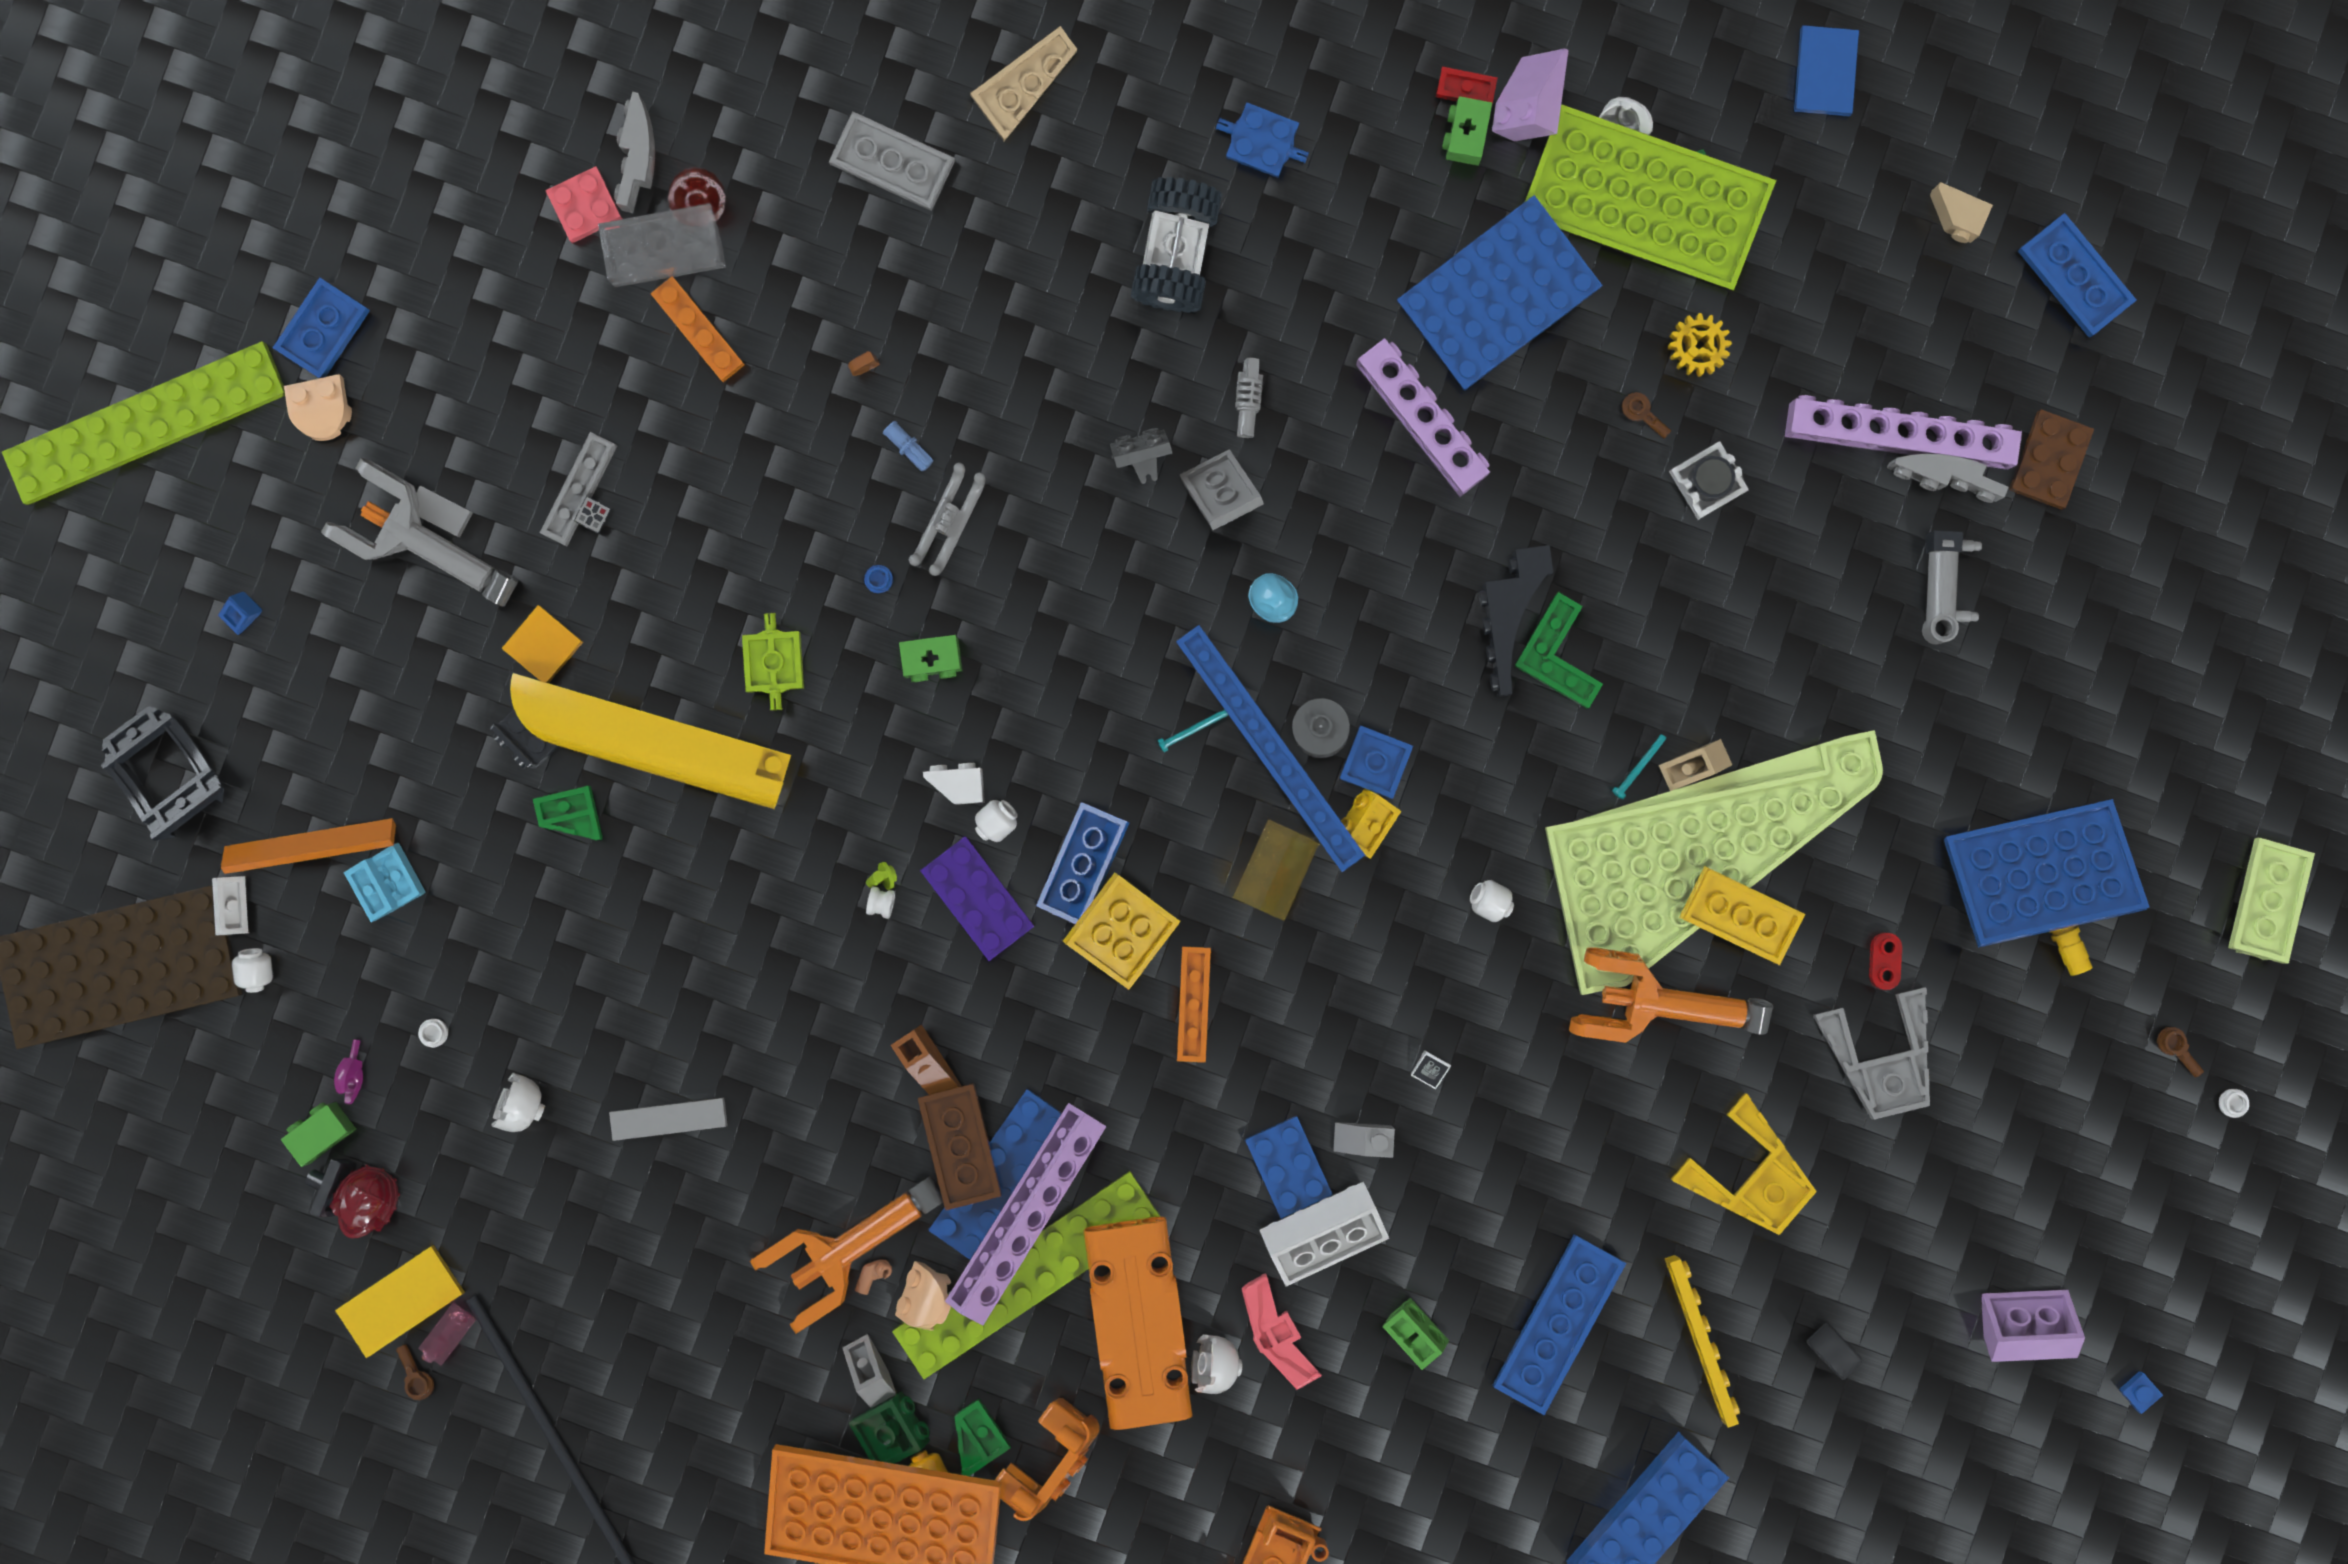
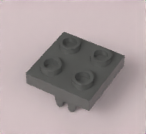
M1158 428L1145 430L1141 436L1134 438L1130 435L1121 436L1115 439V443L1110 444L1116 467L1120 468L1132 464L1142 484L1146 483L1147 474L1151 475L1153 481L1157 480V457L1172 454L1170 442L1165 431H1159Z

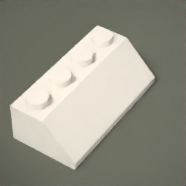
M1364 1182L1350 1186L1332 1197L1325 1198L1319 1203L1304 1210H1299L1291 1216L1260 1229L1269 1254L1285 1286L1291 1285L1389 1239Z

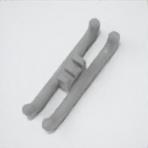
M962 463L954 465L952 477L914 554L909 557L911 565H919L927 554L936 533L939 532L947 536L936 561L929 568L930 574L934 576L939 575L946 566L985 484L984 474L976 473L973 485L961 510L952 505L951 503L965 473V466Z

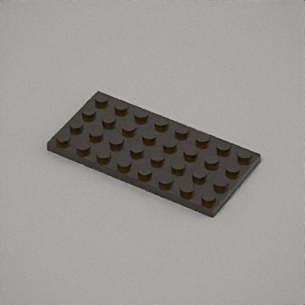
M213 885L0 936V978L16 1049L243 995L241 987L234 983L232 970L234 954L229 934H215Z

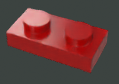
M1442 67L1436 98L1457 101L1460 96L1492 102L1493 104L1498 77Z

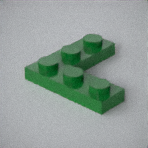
M1557 592L1514 666L1584 708L1589 709L1603 683L1554 655L1583 606Z

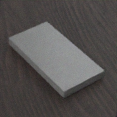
M853 111L829 160L830 165L932 211L955 162L954 157Z

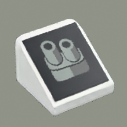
M1424 1050L1411 1076L1436 1089L1451 1065Z

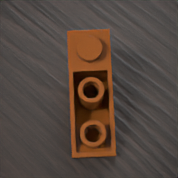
M922 1024L890 1045L906 1070L929 1095L962 1087Z

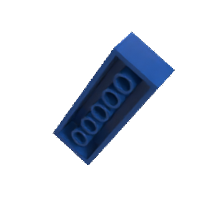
M1678 1431L1568 1558L1567 1564H1655L1729 1477Z

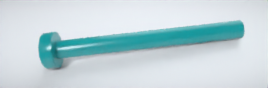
M1224 709L1165 741L1163 738L1159 739L1158 743L1162 751L1166 752L1168 751V746L1229 714Z
M1661 734L1621 786L1619 788L1614 787L1612 792L1618 798L1624 799L1626 797L1624 792L1667 739L1664 735Z

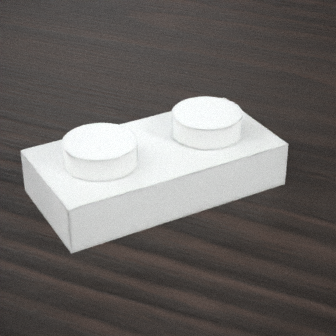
M245 876L212 878L215 934L248 933Z

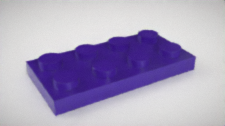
M966 836L920 870L989 961L1034 927V924Z

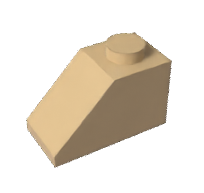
M1941 182L1930 194L1944 231L1951 234L1954 240L1962 243H1971L1980 236L1993 206L1992 204Z
M1719 739L1659 765L1669 790L1672 791L1714 775L1732 766V763L1722 740Z

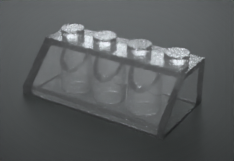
M711 204L598 224L607 279L614 287L726 267L722 242Z

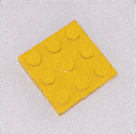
M1114 872L1063 942L1129 990L1180 921Z

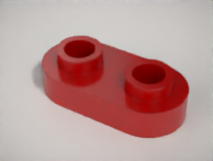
M1880 933L1871 942L1869 978L1876 988L1890 990L1895 988L1901 979L1902 943L1892 933ZM1890 942L1892 950L1887 953L1884 950V945ZM1886 970L1891 974L1888 981H1885L1882 976Z

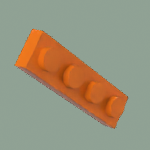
M673 276L650 293L722 382L726 381L745 365Z
M1182 946L1177 1061L1206 1062L1211 948Z

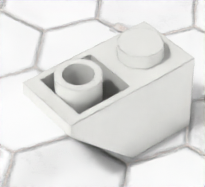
M975 763L958 764L959 769L947 770V765L930 766V771L923 772V777L952 803L956 805L985 803L982 768H976Z

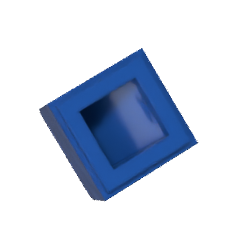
M240 592L228 598L218 616L239 635L260 615L262 609L245 592Z

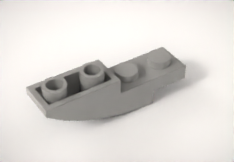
M632 92L631 99L625 103L624 116L626 119L624 127H620L617 134V143L628 157L623 158L621 165L623 177L621 184H617L615 188L614 199L622 211L629 213L634 211L639 188L651 189L655 164V142L650 116L644 101L636 92Z
M1944 454L1909 455L1896 458L1889 462L1887 466L1888 469L1894 471L1893 474L1905 480H1910V478L1920 482V486L1927 490H1940L1950 482L1952 488L1963 492L1969 490L1976 493L1978 499L1988 503L2004 498L2009 488L1983 476L1987 465L1958 456Z

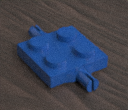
M1246 103L1242 116L1236 124L1220 118L1216 129L1231 134V144L1226 158L1279 178L1282 167L1289 160V157L1305 164L1309 152L1294 147V137L1299 126L1298 122L1250 103Z

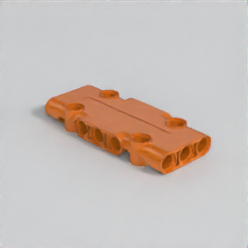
M1150 1217L1085 1228L1083 1231L1091 1283L1090 1294L1110 1428L1122 1430L1181 1421L1192 1417L1185 1363V1341L1166 1218ZM1156 1257H1164L1167 1260L1166 1264L1161 1268H1155L1151 1265ZM1100 1265L1108 1266L1110 1269L1109 1273L1105 1276L1096 1275L1094 1270ZM1171 1370H1179L1181 1372V1376L1176 1380H1170L1166 1377ZM1116 1378L1125 1381L1124 1385L1120 1388H1113L1109 1384Z

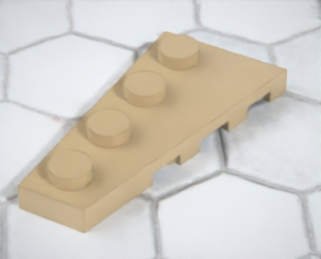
M1061 26L970 93L972 99L1003 141L1013 132L1077 52V48Z

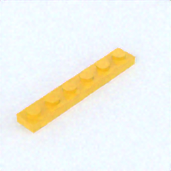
M1676 1255L1667 1257L1665 1262L1721 1421L1728 1428L1739 1424L1736 1415L1740 1414L1734 1397L1730 1398L1726 1387H1729L1730 1383L1726 1372L1719 1369L1717 1360L1720 1359V1354L1714 1342L1710 1343L1707 1333L1711 1332L1707 1318L1705 1315H1700L1697 1305L1701 1304L1697 1290L1690 1287L1688 1278L1691 1277L1690 1269L1687 1262L1681 1261Z

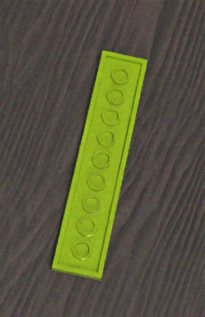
M261 341L4 450L2 454L23 504L29 505L285 396L284 384L267 344Z
M1129 1171L1041 1231L984 1325L969 1319L951 1307L944 1323L934 1325L933 1331L912 1327L903 1323L892 1332L922 1378L926 1379L1088 1270L1083 1231L1085 1228L1161 1216L1132 1172Z

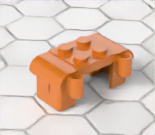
M1058 1398L1051 1402L1038 1420L1042 1426L1056 1436L1055 1439L1069 1450L1042 1487L1013 1463H1010L1007 1469L1003 1468L994 1480L1002 1482L1000 1499L1016 1511L1013 1516L1018 1520H1030L1043 1510L1051 1499L1056 1501L1059 1496L1063 1495L1071 1484L1068 1480L1069 1476L1073 1477L1088 1460L1085 1454L1099 1433L1098 1420L1092 1414L1086 1417L1064 1398Z
M1268 1505L1242 1564H1306L1310 1555H1312L1314 1560L1322 1562L1327 1559L1329 1551L1326 1541L1317 1536L1322 1529L1321 1527ZM1318 1547L1324 1548L1321 1552H1316L1315 1549Z

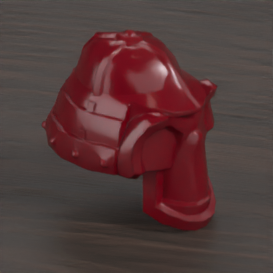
M366 1165L351 1171L343 1181H340L338 1189L333 1193V1201L330 1204V1208L338 1216L340 1229L345 1236L352 1239L360 1238L369 1234L373 1229L381 1231L384 1224L386 1225L390 1222L394 1210L397 1209L396 1204L400 1194L398 1193L397 1179L393 1178L384 1168L380 1169Z

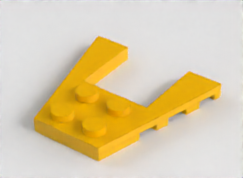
M1744 1093L1726 1115L1770 1152L1769 1155L1734 1195L1691 1158L1686 1160L1671 1180L1780 1235L1817 1191L1787 1152L1785 1146L1775 1135L1761 1112L1758 1111L1749 1095Z

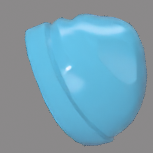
M1273 573L1264 574L1255 579L1250 586L1248 595L1250 604L1254 611L1264 620L1280 623L1290 619L1295 613L1298 605V594L1295 587L1284 577Z

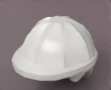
M1629 97L1611 99L1599 117L1650 135L1653 128L1652 117L1647 108Z

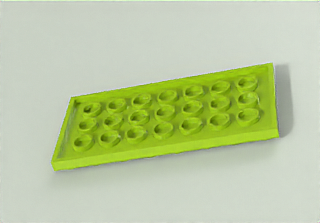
M1561 104L1557 134L1549 135L1525 202L1535 195L1561 230L1734 290L1776 180Z

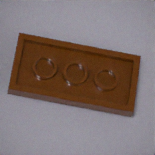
M975 1084L919 1097L918 1103L945 1211L1001 1197L1002 1192Z

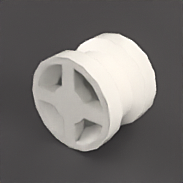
M872 887L867 902L866 914L873 915L877 913L881 914L883 918L889 919L894 905L895 891L883 892L878 887Z

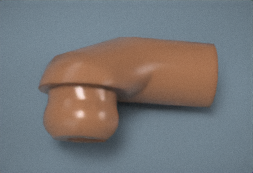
M879 1259L864 1265L855 1291L868 1295L874 1280L883 1277L884 1279L888 1278L892 1273V1267L889 1262Z

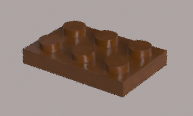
M2044 410L2037 411L2009 490L2058 509H2065L2094 429Z

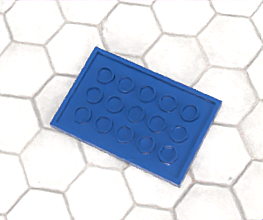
M1534 195L1398 298L1397 302L1465 391L1599 290L1603 285Z
M2113 799L1951 835L1944 839L1978 948L2139 912L2149 908Z

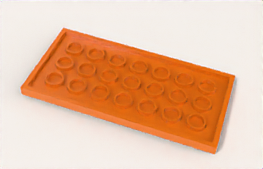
M775 1444L772 1449L764 1554L819 1564H994L1002 1482Z

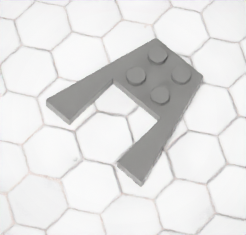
M1926 987L1896 994L1911 1050L1858 1063L1843 1008L1813 1015L1871 1119H1878L1930 1106L1929 1069H1927L1928 1041L1926 1040V1023H1928L1925 995H1927Z

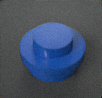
M875 565L867 570L864 581L870 591L880 594L890 589L893 583V576L887 567Z

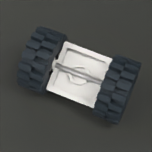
M1160 177L1153 180L1147 206V212L1152 217L1142 266L1138 265L1135 270L1131 297L1135 301L1168 311H1184L1185 313L1200 311L1206 280L1199 276L1208 228L1217 224L1222 197L1219 190L1212 186L1207 187L1205 183H1196L1195 180L1187 181L1184 178L1174 179L1173 177H1167L1165 179Z

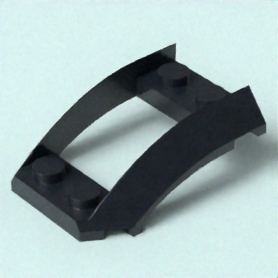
M147 706L103 739L102 751L105 753V762L101 764V767L109 773L126 795L141 821L148 827L152 840L176 838L173 831L214 800L222 803L223 786L199 747L172 714ZM167 731L184 753L197 776L157 804L125 761L163 732Z

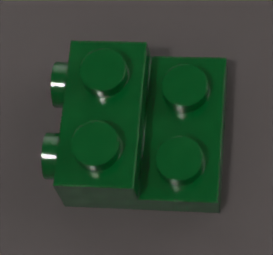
M902 1391L849 1422L868 1458L874 1461L895 1464L920 1451L930 1442V1431L927 1424L923 1421L919 1422L914 1413L915 1405L913 1400L908 1396L905 1397Z

